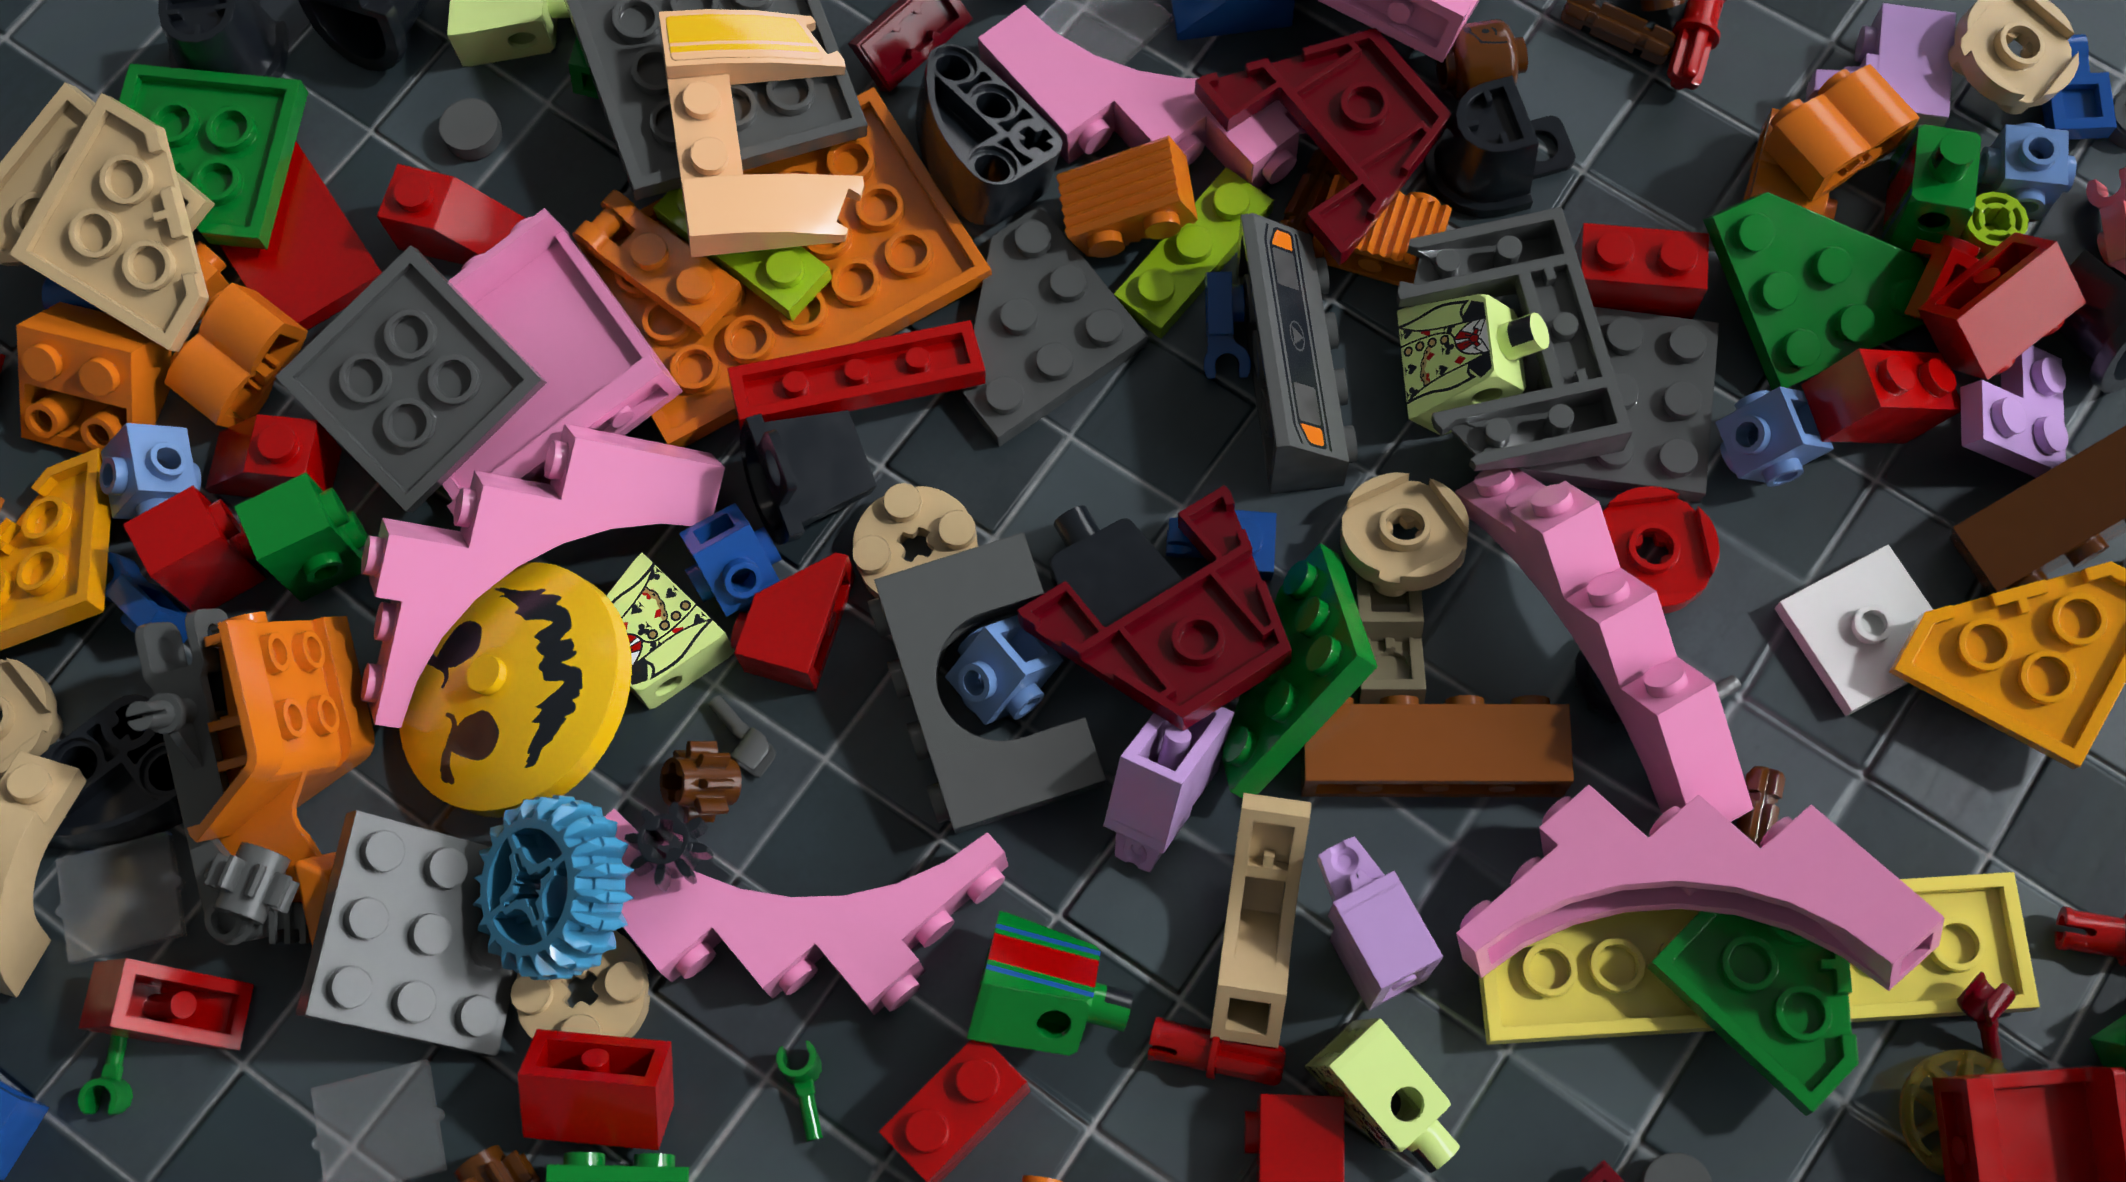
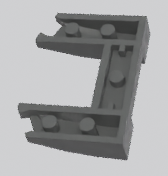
M1562 207L1410 239L1407 253L1418 257L1419 262L1414 283L1400 281L1396 297L1398 307L1416 306L1476 294H1486L1491 297L1517 294L1523 315L1538 313L1548 329V348L1535 353L1546 389L1434 412L1432 414L1431 421L1433 427L1441 436L1451 430L1474 454L1469 463V466L1474 471L1538 466L1624 451L1633 430Z

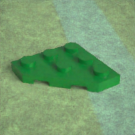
M129 64L119 102L165 129L176 171L215 203L213 208L196 227L209 244L268 249L308 96V91L302 81L297 79Z
M1769 192L1755 195L1703 219L1771 390L1779 386L1785 388L1793 386L1824 371L1857 349H1872L1925 324L1904 314L1925 270L1923 260L1919 256Z
M1321 543L1315 547L1305 560L1296 562L1290 568L1274 602L1292 649L1291 663L1241 694L1232 718L1227 740L1223 747L1222 760L1229 790L1243 798V793L1258 795L1378 667L1340 555Z
M1700 911L1647 966L1654 975L1805 1116L1812 1114L1859 1063L1856 1034H1852L1849 994L1852 993L1850 962L1842 956L1791 931L1737 915Z

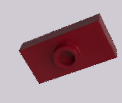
M898 0L850 41L848 45L880 91L890 92L928 59L930 51L936 46L945 44L973 18L961 0Z

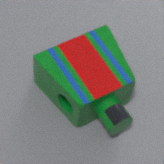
M1927 124L1915 127L1890 159L1882 241L1921 257L1926 267L1929 259L1911 251L1916 239L1940 244L1944 235L1960 238L1973 214L1976 202L1981 137L1979 134ZM1934 212L1925 226L1918 222L1920 216Z
M999 910L984 963L967 1038L980 1042L1069 1056L1077 1053L1086 1022L1124 1032L1134 992L1096 982L1101 951L1095 945Z

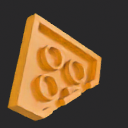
M100 448L46 468L31 486L39 495L16 523L6 517L0 524V651L104 612L111 508L109 496L103 493L100 486V468L102 465V450Z
M2110 561L2084 568L2078 572L2048 580H2040L1996 592L1979 599L1924 612L1917 619L1889 673L2071 769L2081 767L2126 683V568Z

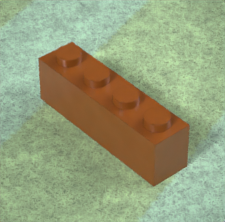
M1410 695L1383 697L1380 699V704H1354L1353 698L1349 697L1300 749L1301 797H1563L1574 782L1569 704H1550V698L1541 695L1515 697L1510 700V704H1485L1484 698L1476 695L1449 697L1445 700V704H1419V699Z

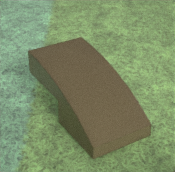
M1356 573L1355 602L1378 666L1359 686V704H1380L1381 698L1392 695L1415 696L1419 699V704H1424L1426 679L1422 645L1424 627L1422 591H1407L1398 597L1385 596L1374 588L1372 582L1365 580Z

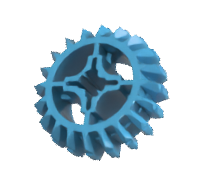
M553 795L552 798L535 797L534 799L523 800L521 806L517 809L505 810L503 824L490 827L492 846L479 850V854L484 861V867L481 874L473 877L481 886L480 897L472 905L482 909L483 918L478 925V931L490 935L488 953L501 957L503 969L514 970L516 973H520L522 977H530L532 980L571 979L573 976L582 975L583 971H587L589 968L600 966L602 954L616 949V939L613 931L628 925L622 914V908L625 902L634 897L625 891V879L634 869L623 864L622 857L628 848V843L615 837L617 822L606 819L603 816L602 807L593 806L589 802L575 800L572 796Z

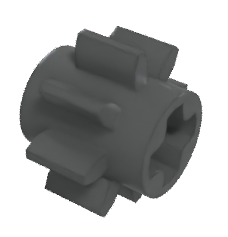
M246 842L240 843L235 856L230 855L228 857L217 853L204 882V885L212 887L213 891L219 893L213 908L229 916L257 925H264L269 911L274 912L275 910L287 914L300 883L292 880L293 877L285 875L291 860L277 852Z

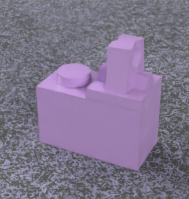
M1883 3L1872 25H1863L1860 30L1855 49V61L1862 62L1861 65L1844 67V69H1848L1850 73H1853L1871 64L1920 117L1913 130L1917 125L1923 124L1943 127L1949 119L1952 67L1948 60V52L1954 45L1956 13ZM1816 69L1807 85L1806 102L1818 96L1817 93L1821 86L1841 70Z
M1221 707L1184 731L1155 713L1150 717L1120 756L1103 825L1116 832L1115 857L1124 862L1134 863L1139 869L1150 872L1162 853L1166 851L1190 817L1192 807L1217 773L1223 754V747L1227 740L1234 715L1233 711Z
M1355 836L1343 840L1320 853L1317 862L1333 902L1328 914L1335 927L1330 937V942L1367 1009L1371 1010L1426 981L1443 958V955L1395 871L1384 875Z

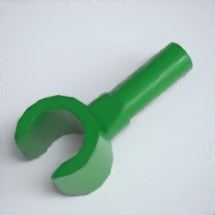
M111 1035L106 1061L103 1064L100 1078L92 1079L85 1083L79 1092L78 1107L83 1114L97 1113L101 1105L100 1096L105 1088L108 1089L111 1096L108 1106L109 1115L121 1114L130 1107L133 1099V1090L129 1083L122 1079L127 1037Z
M806 1040V1047L809 1052V1061L802 1069H789L788 1055L783 1046L779 1048L776 1054L779 1070L784 1078L794 1086L795 1095L799 1102L806 1142L823 1138L814 1095L816 1094L814 1082L821 1074L822 1062L816 1049L808 1040Z

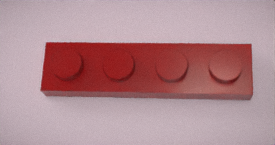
M971 320L727 368L740 430L747 417L760 413L764 422L846 410L854 411L983 385L986 379V370Z

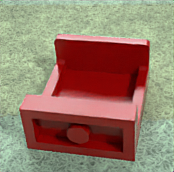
M2076 1066L1932 1078L1945 1182H2126V1070L2124 1067Z

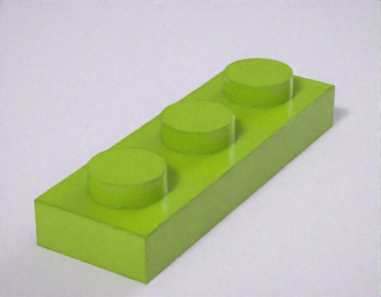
M1226 167L1195 202L1198 217L1195 224L1186 223L1176 235L1162 239L1114 293L1115 297L1135 321L1162 339L1205 289L1204 274L1207 272H1220L1238 252L1241 214L1254 213L1267 218L1273 211L1274 200Z
M682 188L669 191L653 209L659 221L689 243ZM802 246L707 256L791 321L800 314L832 279L830 268Z

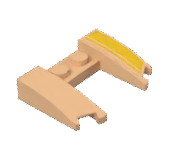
M724 9L659 12L662 51L691 257L845 242L848 228L839 224L837 219L846 197L857 201L861 200L864 192L863 176L795 173L743 175L730 85L845 75V62L840 53L836 51L827 54L811 32L816 28V22L812 16L758 10Z

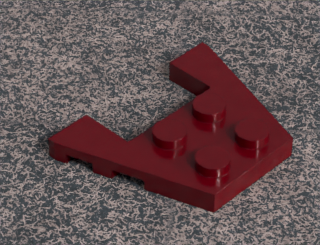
M1376 28L1302 48L1301 55L1273 63L1265 58L1245 64V70L1219 78L1217 72L1203 75L1195 80L1194 93L1227 132L1274 101L1279 100L1347 179L1350 185L1309 211L1305 222L1307 228L1339 265L1345 262L1442 136L1449 126L1452 115Z
M1225 485L1178 513V528L1209 562V565L1116 622L1104 627L1067 581L1062 582L1017 610L1019 624L1026 632L1182 731L1291 663L1292 649L1267 584L1265 580L1262 581L1252 556V546L1246 530L1242 529L1236 515L1232 494Z

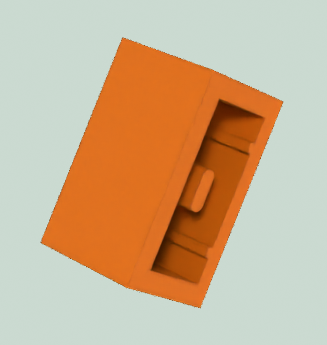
M58 302L16 325L21 438L86 453L96 448L103 450L125 423L156 424L171 389L164 382L171 366L172 351L105 312Z

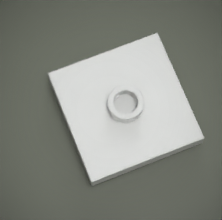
M1889 544L1783 599L1774 608L1845 717L1908 684V682L1889 673V670L1919 616L1924 612L1933 610Z

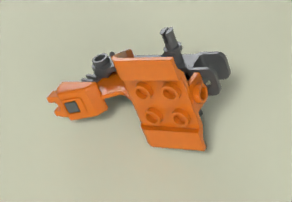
M221 609L191 611L185 618V627L192 654V663L190 665L187 663L182 637L177 626L171 622H154L138 626L135 631L137 651L144 681L153 689L154 696L147 702L136 701L127 708L126 717L142 715L143 718L131 720L127 723L136 731L152 729L159 734H163L204 911L205 927L208 933L218 942L225 945H238L269 937V944L283 941L284 944H292L300 941V944L311 943L313 947L336 852L327 854L320 852L310 834L301 826L297 817V808L364 762L371 755L375 745V734L368 704L361 701L360 697L362 678L347 616L268 622L265 611L228 618ZM208 628L213 635L208 636ZM241 842L254 844L289 858L291 861L285 875L293 877V881L300 883L288 913L284 914L275 910L274 912L269 911L264 925L253 924L214 909L213 906L219 893L213 891L212 887L204 885L216 854L219 853L228 857L230 855L235 856Z

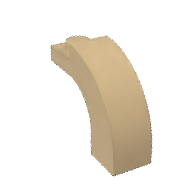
M20 750L0 780V993L15 998L20 994L51 942V939L38 923L34 913L33 893L38 868L48 844L87 782L79 768Z
M1243 793L1210 1038L1215 1036L1227 1041L1274 1048L1279 1046L1287 997L1295 912L1310 822L1311 802Z

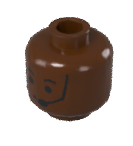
M1501 19L1466 23L1443 63L1435 60L1439 85L1443 91L1450 90L1453 97L1460 101L1469 89L1485 82L1512 75L1515 83H1517L1518 74L1525 73L1528 68V53L1523 37L1514 38L1509 25Z

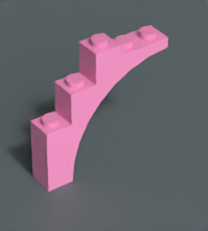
M1025 5L978 37L980 60L1061 135L1063 143L1060 155L1068 164L1084 153L1093 154L1108 142L1114 131L1130 148L1169 135L1185 153L1188 166L1199 157L1204 146H1206L1225 167L1257 189L1266 182L1275 184L1281 181L1296 164L1299 133L1305 134L1306 131L1279 100L1274 101L1227 132L1194 93L1195 80L1198 78H1180L1138 71L1096 56L1056 33Z
M564 424L561 440H552L546 456L545 477L551 479L550 484L474 470L470 489L461 487L456 499L454 525L460 526V531L382 518L378 537L368 535L361 562V574L370 575L369 581L375 597L391 600V603L381 602L379 605L374 627V640L382 641L377 664L367 663L361 684V701L368 702L374 725L394 728L402 727L416 682L442 637L479 596L515 568L563 543L610 529L653 524L693 526L714 514L725 467L708 452Z
M1518 468L1483 470L1475 477L1473 482L1456 490L1455 494L1464 504L1468 517L1485 530L1518 564L1542 593L1576 641L1603 685L1629 734L1646 771L1661 813L1663 814L1674 806L1682 809L1698 794L1730 822L1753 810L1716 684L1677 657L1657 591L1620 568L1600 502L1567 481L1545 486Z
M1588 785L1574 798L1566 796L1558 800L1544 815L1542 825L1539 827L1544 858L1534 857L1524 863L1514 874L1511 886L1493 902L1484 900L1475 905L1463 918L1460 930L1456 933L1462 959L1482 978L1524 947L1573 925L1625 912L1686 909L1731 914L1791 931L1842 956L1889 991L1939 946L1944 917L1812 804L1794 820L1786 816L1777 821L1764 835L1760 847H1758L1698 794L1682 809L1674 806L1665 811L1653 824L1649 833L1650 837L1648 838L1591 785Z
M615 809L605 816L606 819L617 822L615 837L618 840L628 843L625 840L626 834L639 833ZM987 832L944 863L896 884L844 896L788 897L745 890L695 871L693 872L696 875L697 882L694 885L684 877L671 878L667 891H661L655 884V869L643 876H638L633 871L625 879V891L634 898L623 904L622 914L628 923L623 928L656 969L670 982L675 981L681 975L684 979L691 978L703 970L716 955L713 948L723 940L772 999L782 991L786 995H791L807 984L818 971L814 964L825 956L873 1015H875L884 1006L889 1012L898 1009L918 991L921 985L916 979L925 970L911 949L919 942L923 947H928L939 940L955 922L951 915L969 899L978 904L994 893L1005 880V876L1001 872L1008 867L1005 851ZM629 843L622 857L623 864L630 867L634 859L642 855L639 850L631 847ZM657 848V852L666 859V853Z

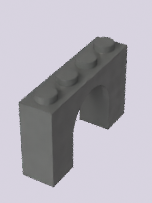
M1024 532L874 579L879 597L867 602L879 638L891 634L899 656L898 659L887 662L898 699L911 696L919 720L907 723V728L918 761L931 757L938 782L926 787L938 824L951 820L955 834L1104 786L1106 779L1085 717L1023 738L995 741L978 737L964 730L950 717L939 697V670L945 654L955 640L977 625L1017 613L1019 608L1044 594Z

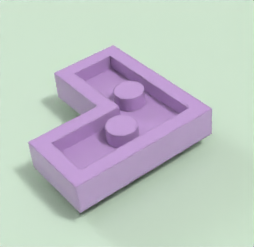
M2032 345L2016 358L2015 363L2008 370L2001 373V388L1984 380L1960 387L1962 446L2036 478L2066 461L2065 449L2068 445V433L2064 425L2063 400L2066 376L2062 367V359Z

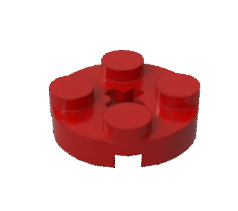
M1655 486L1633 488L1617 495L1603 510L1620 568L1657 591L1664 614L1678 611L1686 607L1690 602L1695 601L1702 594L1716 569L1720 555L1716 529L1709 516L1699 506L1694 510L1687 502L1678 499L1680 494L1675 491ZM1644 537H1652L1655 546L1667 548L1668 555L1662 556L1659 564L1648 563L1645 558H1641L1636 550L1641 548Z

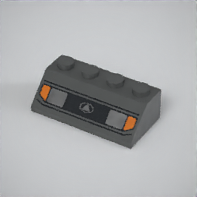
M1254 213L1241 214L1236 275L1238 285L1243 284L1244 327L1251 361V373L1270 494L1344 486L1349 463L1357 462L1358 450L1354 426H1343L1340 406L1348 404V388L1344 368L1334 369L1331 349H1338L1339 337L1335 313H1325L1322 294L1329 293V273L1326 258H1315L1312 235Z

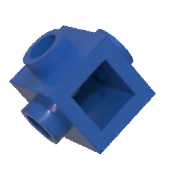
M735 503L679 533L695 562L694 565L685 569L702 602L704 603L714 597L726 617L736 611H748L756 593L780 581L772 565L781 561L782 558L764 527L753 531L750 523Z

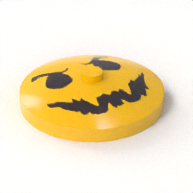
M526 562L518 566L479 596L442 637L416 682L402 727L399 728L405 756L421 784L434 796L457 808L484 817L501 818L504 817L505 810L517 809L521 806L523 800L534 799L535 797L552 798L553 795L563 796L581 782L595 767L613 740L621 723L630 691L632 675L630 642L626 627L614 604L600 589L584 578L560 566L541 562Z

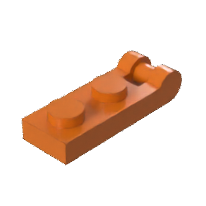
M612 190L600 203L603 210L592 222L583 221L572 233L576 242L590 255L703 337L711 331L744 294L738 280L704 256L691 257L689 245L640 211L625 195L617 190ZM622 226L631 235L621 246H618L610 238Z

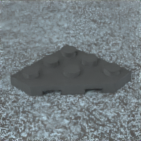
M1038 205L991 237L987 264L991 268L992 275L983 280L974 326V333L986 370V379L983 385L963 388L962 390L965 404L999 447L1148 346V336L1041 205Z

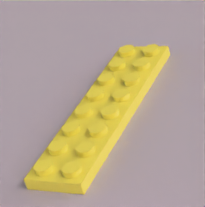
M2014 872L1900 879L1944 917L1939 946L1889 991L1850 963L1852 993L1849 994L1851 1022L1966 1015L1958 1006L1957 998L1980 971L1985 974L1986 980L1993 988L1996 989L2001 983H2006L2014 991L2016 998L2003 1013L2028 1012L2040 1007ZM1670 909L1625 912L1570 926L1524 947L1482 978L1479 976L1486 1045L1714 1031L1647 968L1652 960L1700 911Z

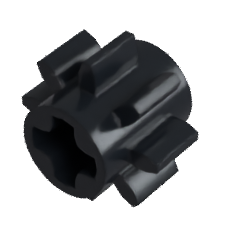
M672 802L668 809V814L654 816L649 810H642L645 823L640 828L639 833L625 835V840L630 846L639 850L642 854L633 860L630 867L634 869L638 876L646 875L655 869V884L661 891H667L671 878L684 877L694 885L697 879L693 870L698 865L699 860L713 859L714 855L709 847L697 841V838L707 831L708 826L701 817H696L684 824V811L677 802ZM673 835H676L682 842L681 848H670L666 854V859H664L657 852V848L659 845H669Z

